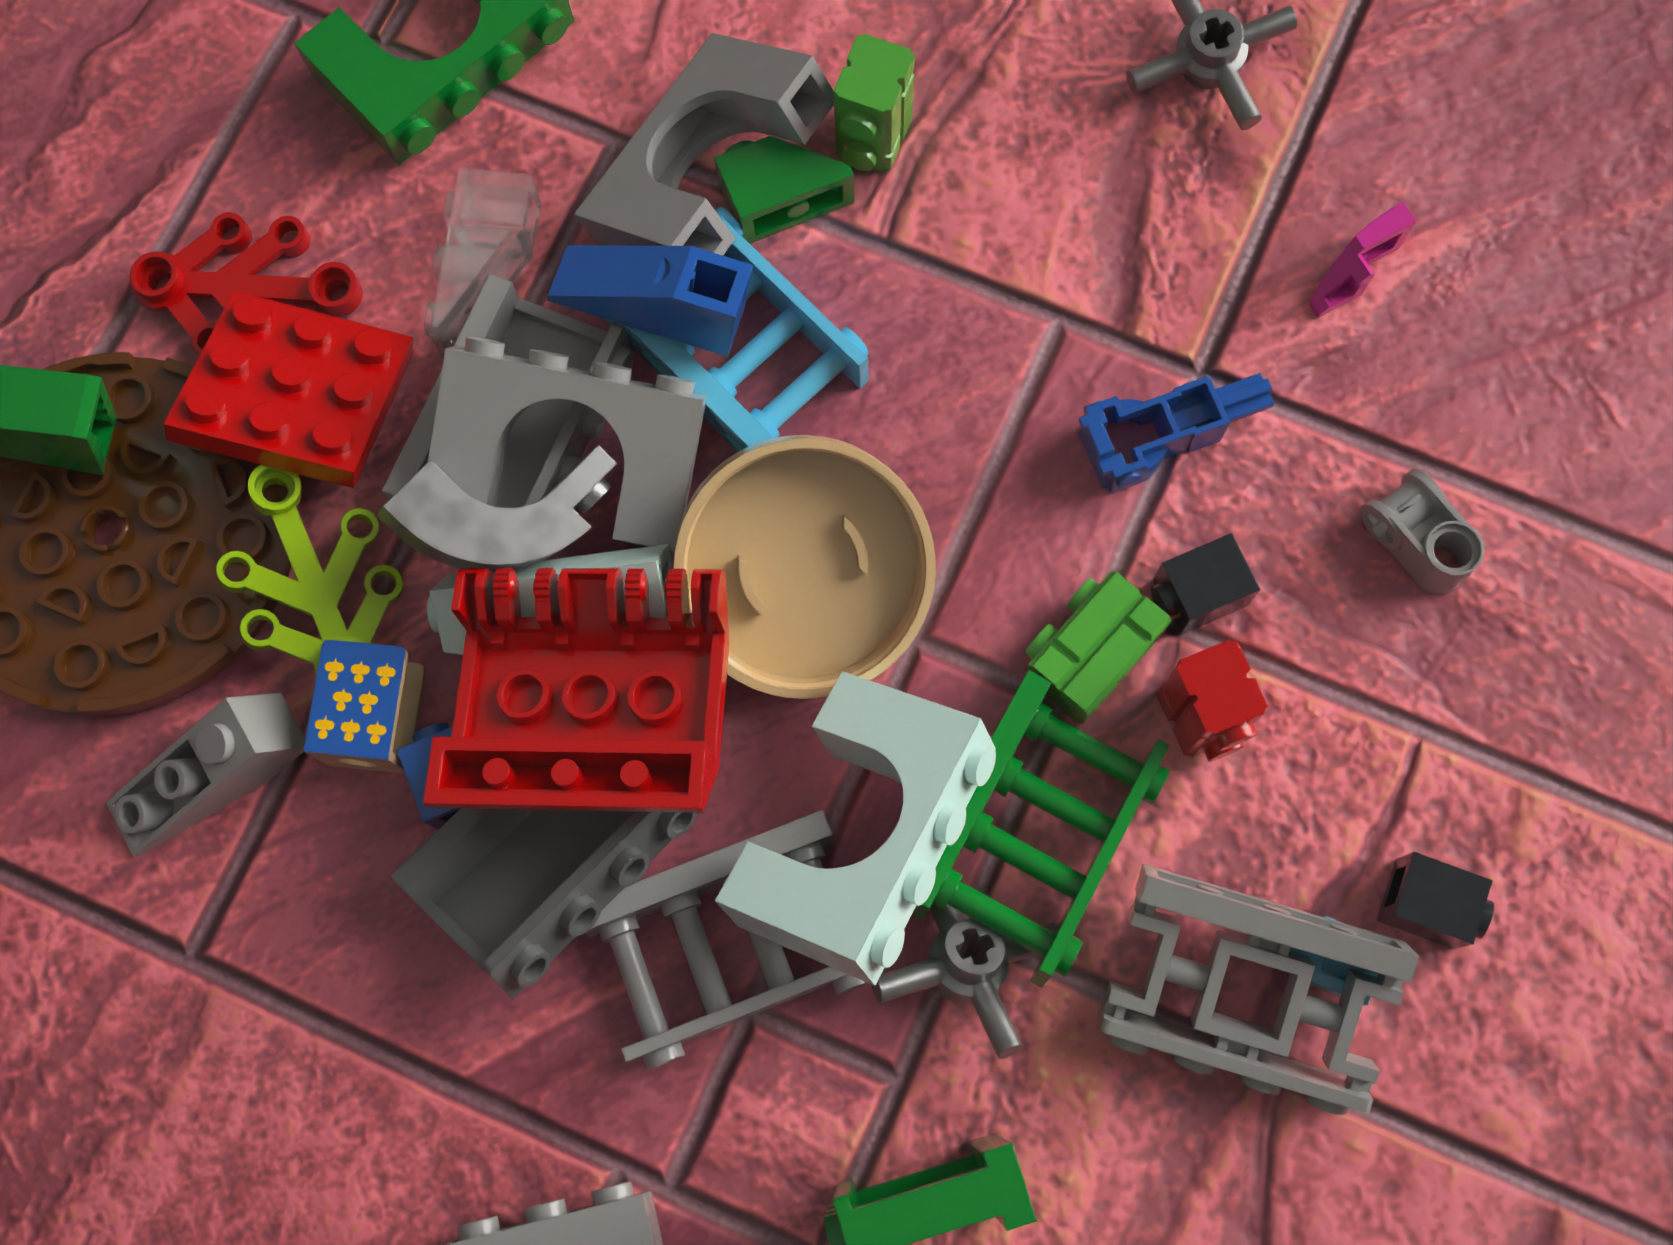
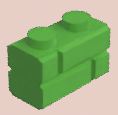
M867 34L856 36L847 57V67H843L833 90L836 152L844 162L858 170L870 171L875 169L881 172L891 171L900 150V141L904 140L913 119L915 54L909 48Z
M1111 571L1100 584L1090 577L1066 605L1074 614L1059 630L1048 624L1025 651L1032 661L1028 664L1024 676L1030 670L1052 682L1046 696L1054 700L1057 706L1082 725L1161 637L1172 621L1165 611L1148 597L1142 596L1135 586L1118 572Z

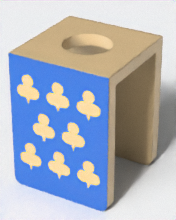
M338 640L324 641L321 647L303 752L328 766L405 773L397 749L413 743L412 736L417 732L426 668L420 663L407 662L408 652L400 646Z

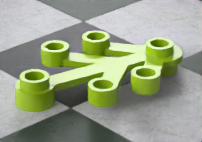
M259 465L253 470L248 480L250 501L260 513L272 517L297 581L255 564L253 558L242 551L228 552L219 559L216 566L218 581L229 592L243 593L250 590L312 616L321 639L280 625L276 615L265 609H255L248 612L241 621L240 633L243 642L249 648L255 651H266L273 648L314 665L315 676H317L321 647L324 641L338 640L372 644L371 641L387 607L395 603L401 596L403 579L398 570L389 565H378L370 569L364 579V593L366 596L347 630L337 606L363 550L371 547L377 541L379 535L377 517L370 510L364 508L352 509L342 517L340 523L341 537L323 573L296 508L300 503L302 495L299 475ZM278 484L285 487L288 494L280 502H270L263 496L264 490L270 485ZM355 520H364L370 524L372 531L364 538H356L348 532L347 528ZM236 562L243 563L250 569L249 575L244 580L238 582L230 581L224 575L225 569L230 564ZM379 576H386L394 581L396 588L388 595H379L373 591L371 587L372 581ZM258 620L269 622L274 628L273 633L265 640L253 639L248 634V629L253 622Z

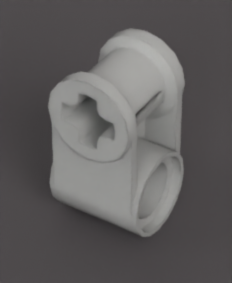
M1412 469L1402 476V485L1380 501L1371 499L1362 505L1360 509L1361 518L1373 538L1390 551L1418 586L1433 594H1448L1457 590L1480 565L1485 553L1484 543L1478 531L1471 527L1446 499L1438 484L1423 471ZM1442 548L1451 552L1457 559L1459 568L1444 566L1436 558L1434 549Z

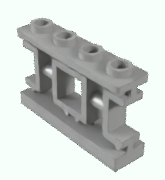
M1142 864L1135 887V901L1131 906L1128 918L1130 925L1159 934L1142 990L1109 980L1106 999L1101 1004L1098 1015L1100 1031L1109 1035V1042L1123 1050L1137 1054H1147L1149 1047L1174 1054V1061L1177 1064L1202 1074H1213L1215 1067L1241 1075L1240 1081L1243 1084L1263 1093L1279 1095L1281 1088L1305 1094L1309 1104L1332 1114L1347 1115L1349 1108L1369 1113L1373 1102L1369 1092L1372 1083L1376 1084L1380 1071L1372 1059L1349 1053L1351 1042L1366 996L1400 1006L1404 994L1401 988L1404 981L1410 983L1412 981L1419 958L1417 953L1405 941ZM1159 907L1245 933V936L1241 937L1217 930L1207 964L1172 955L1181 928L1180 922L1177 917L1157 912L1156 908ZM1293 947L1377 972L1378 975L1375 977L1349 969L1338 1004L1307 995L1315 965L1310 957L1291 952L1290 948ZM1231 955L1290 973L1273 1029L1214 1012ZM1164 981L1198 991L1190 1019L1193 1028L1202 1032L1146 1016L1154 1017ZM1299 1021L1330 1030L1322 1056L1328 1070L1347 1076L1271 1053L1288 1057Z

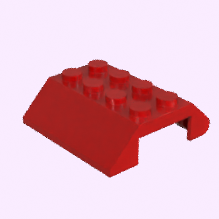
M460 568L455 579L451 611L466 630L452 736L432 737L423 804L427 808L703 813L720 769L729 656L727 590L724 570H693L691 578L692 613H690L688 575L686 570H668L667 579L665 580L668 618H650L649 583L644 568H629L626 573L625 587H623V577L619 568L561 569L559 580H557L554 568H539L537 573H535L533 582L536 617H522L519 583L513 568H498L496 573H494V577L490 568Z

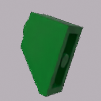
M768 136L755 142L751 140L738 142L729 147L725 153L714 157L721 192L732 216L742 228V237L749 244L855 203L854 174L849 164L773 136Z

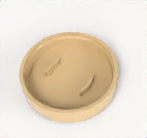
M788 435L771 438L742 449L726 459L707 476L691 497L679 524L674 547V569H685L688 575L690 613H692L691 578L693 570L723 569L725 572L729 626L727 674L752 689L785 698L808 699L827 697L842 671L867 680H872L883 673L897 661L917 636L928 613L934 592L936 559L933 538L928 521L913 493L889 467L869 453L846 442L823 436Z

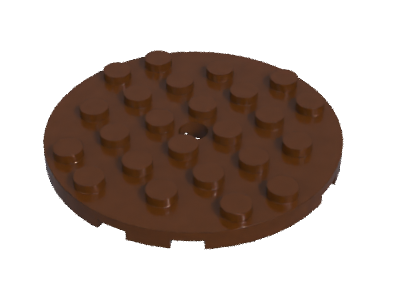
M113 352L77 357L42 369L101 377L116 413L117 420L104 476L0 456V691L39 708L69 715L107 716L145 710L191 692L217 675L247 647L240 633V624L243 617L255 609H265L273 612L278 602L250 590L243 593L229 592L220 585L216 573L217 563L224 554L231 551H242L250 555L255 564L286 577L289 576L291 564L272 517L260 513L250 501L248 480L253 470L260 464L166 440L163 424L194 366L168 357L164 361L153 358L134 357L130 352ZM278 484L268 486L263 492V496L270 502H280L288 494L286 488ZM111 517L121 518L125 523L122 524L119 536L113 541V546L98 545L95 533L101 522ZM236 562L230 564L225 569L224 575L230 581L238 582L244 580L249 575L250 569L245 564ZM258 620L253 622L248 629L250 637L254 639L267 621Z

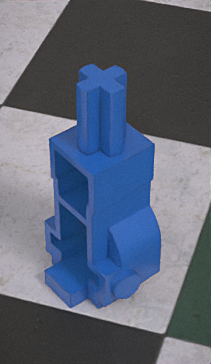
M1261 373L1217 389H1215L1210 376H1206L1175 387L1172 392L1145 402L1135 399L1119 400L1115 396L1084 407V415L1079 417L1078 420L1081 426L1079 436L1102 489L1108 487L1110 493L1113 494L1148 480L1156 473L1163 459L1185 451L1190 453L1220 442L1231 422L1274 407L1275 403L1270 394L1272 387L1268 378L1263 379ZM1132 421L1143 426L1153 423L1159 439L1134 447L1131 452L1133 463L1127 465L1122 452L1113 455L1115 449L1106 431L1107 424Z

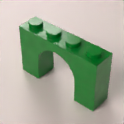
M474 0L481 7L479 20L470 37L460 47L445 56L433 60L409 61L394 57L383 51L338 7L298 39L294 45L311 75L398 165H401L410 156L426 150L434 141L435 136L455 119L470 114L476 108L480 99L500 82L508 81L515 77L522 69L524 63L544 46L552 45L560 40L568 27L575 21L569 0Z

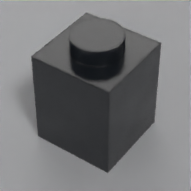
M1230 533L1162 562L1153 578L1155 586L1151 587L1153 602L1170 616L1179 634L1182 635L1247 607L1261 589L1233 534Z
M1417 852L1409 853L1395 859L1377 921L1451 949L1474 945L1475 938L1481 939L1485 935L1493 917L1494 902L1487 899L1493 880Z

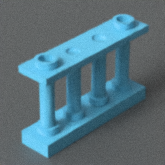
M719 206L715 211L736 238L723 256L753 265L747 299L758 290L781 312L779 316L722 367L718 369L712 366L708 371L692 357L696 353L694 346L608 319L604 320L610 326L612 323L625 327L631 347L659 375L674 376L694 381L693 392L707 395L703 418L739 452L755 443L779 437L780 434L777 429L841 371L861 389L869 381L867 357L869 352L863 341L851 329L844 327L839 330L742 237L743 231L736 219L725 208ZM796 332H802L823 355L761 411L754 408L751 412H748L734 398L737 395L735 387Z

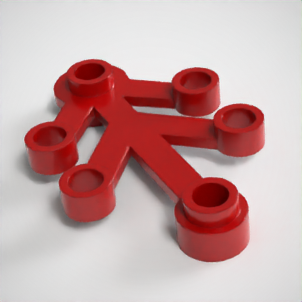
M232 212L223 213L212 221L209 230L176 255L158 251L149 252L140 256L130 270V289L135 299L149 310H169L191 336L192 348L199 356L216 323H209L190 297L215 298L225 308L235 290L277 302L317 304L321 311L335 317L345 316L354 312L363 297L362 285L354 272L347 265L339 262H329L319 266L311 274L310 278L256 275L281 255L289 258L298 257L308 249L310 235L301 221L293 216H282L276 219L271 224L269 232L249 246L252 241V232L242 217ZM239 227L238 234L235 237L223 239L228 229ZM298 231L297 237L289 243L281 242L285 233ZM221 251L228 254L240 253L216 272L198 271ZM170 278L164 287L156 290L159 281ZM342 288L349 289L344 297L331 301V296L336 290Z

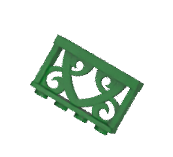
M993 1133L968 1141L972 1155L857 1191L852 1178L840 1181L833 1200L829 1201L830 1205L827 1206L828 1210L825 1211L826 1216H823L830 1245H908L994 1217L1007 1231L1037 1222L1013 1143Z

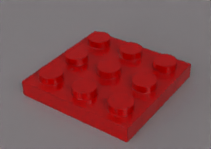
M234 290L163 424L166 440L355 489L413 355V337Z

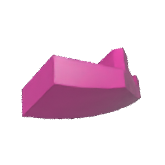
M1404 202L1384 212L1363 228L1333 263L1309 302L1318 318L1362 295L1374 276L1369 264L1401 247L1417 222Z

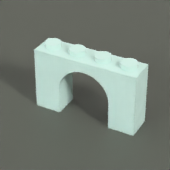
M842 671L816 717L812 728L831 756L887 776L902 785L903 807L896 828L888 840L872 855L855 864L832 869L805 865L748 841L715 902L738 927L875 986L884 968L892 966L900 955L905 938L904 928L916 905H922L931 894L936 878L935 868L946 846L954 844L961 835L966 820V807L976 787L983 786L991 776L995 765L996 748L981 718Z

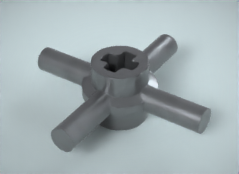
M1171 0L1185 25L1179 34L1176 50L1127 70L1126 79L1131 91L1137 93L1183 74L1190 84L1198 88L1213 89L1218 87L1241 130L1252 128L1261 121L1262 116L1239 72L1245 64L1249 47L1297 28V17L1294 10L1287 6L1241 24L1239 19L1228 11L1220 9L1205 11L1199 0Z
M932 905L930 912L940 932L931 944L928 960L882 973L876 985L871 984L876 1000L879 1003H883L935 986L941 995L958 1004L973 1003L999 1059L1016 1054L1023 1046L997 991L1007 976L1009 963L1037 954L1005 936L1002 937L996 931L974 919L963 920L960 912L947 905L945 910ZM1055 922L1041 925L1054 933L1058 927Z

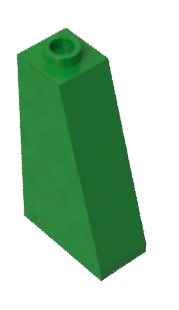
M0 365V456L104 476L117 416L102 378L87 374Z

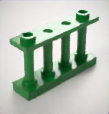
M1028 670L991 738L996 748L995 765L991 776L983 786L976 787L966 807V820L961 835L954 844L946 846L935 868L936 878L931 894L922 905H916L911 916L924 922L932 905L942 910H945L947 905L1041 956L1042 958L1030 982L1042 988L1054 972L1065 977L1075 961L1083 941L1073 936L1141 800L1152 805L1160 793L1170 773V770L1160 766V763L1170 745L1157 739L1142 763L1051 715L1053 708L1042 702L1052 682ZM1023 737L1033 742H1036L1039 737L1130 786L1114 818L1021 769L1024 762L1013 756ZM994 791L1004 797L1010 792L1101 841L1085 874L1074 870L992 825L991 823L994 818L983 811ZM963 848L974 853L980 848L1070 897L1072 900L1055 933L961 882L963 874L952 868Z

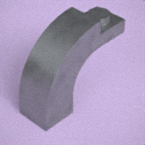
M598 445L543 499L523 507L499 508L484 504L466 494L430 460L381 508L377 516L408 545L440 563L455 568H490L492 572H496L498 568H513L514 570L538 563L556 554L579 539L591 528L573 508L577 506L583 513L587 512L611 488V485L603 477L617 463Z

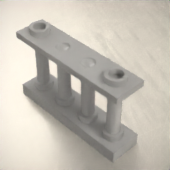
M823 810L638 881L631 886L625 887L601 911L597 922L584 934L589 937L600 934L603 943L610 942L644 1039L621 1049L626 1062H637L644 1059L647 1070L685 1056L682 1044L816 990L832 985L835 994L840 995L868 984L830 966L794 980L782 945L748 931L769 991L732 1005L697 910L702 905L699 895L724 885L748 841L805 865L823 868L820 860L825 857V853L822 847L834 843ZM662 910L665 919L672 918L707 1014L670 1030L635 932L640 929L637 919Z

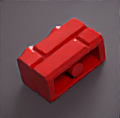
M1229 639L1181 659L1156 694L1167 720L1176 722L1172 730L1185 756L1194 757L1205 753L1208 762H1212L1245 747L1243 742L1258 735L1254 723L1265 714L1264 711L1269 705L1256 678H1248L1246 675L1251 668L1238 641H1230Z

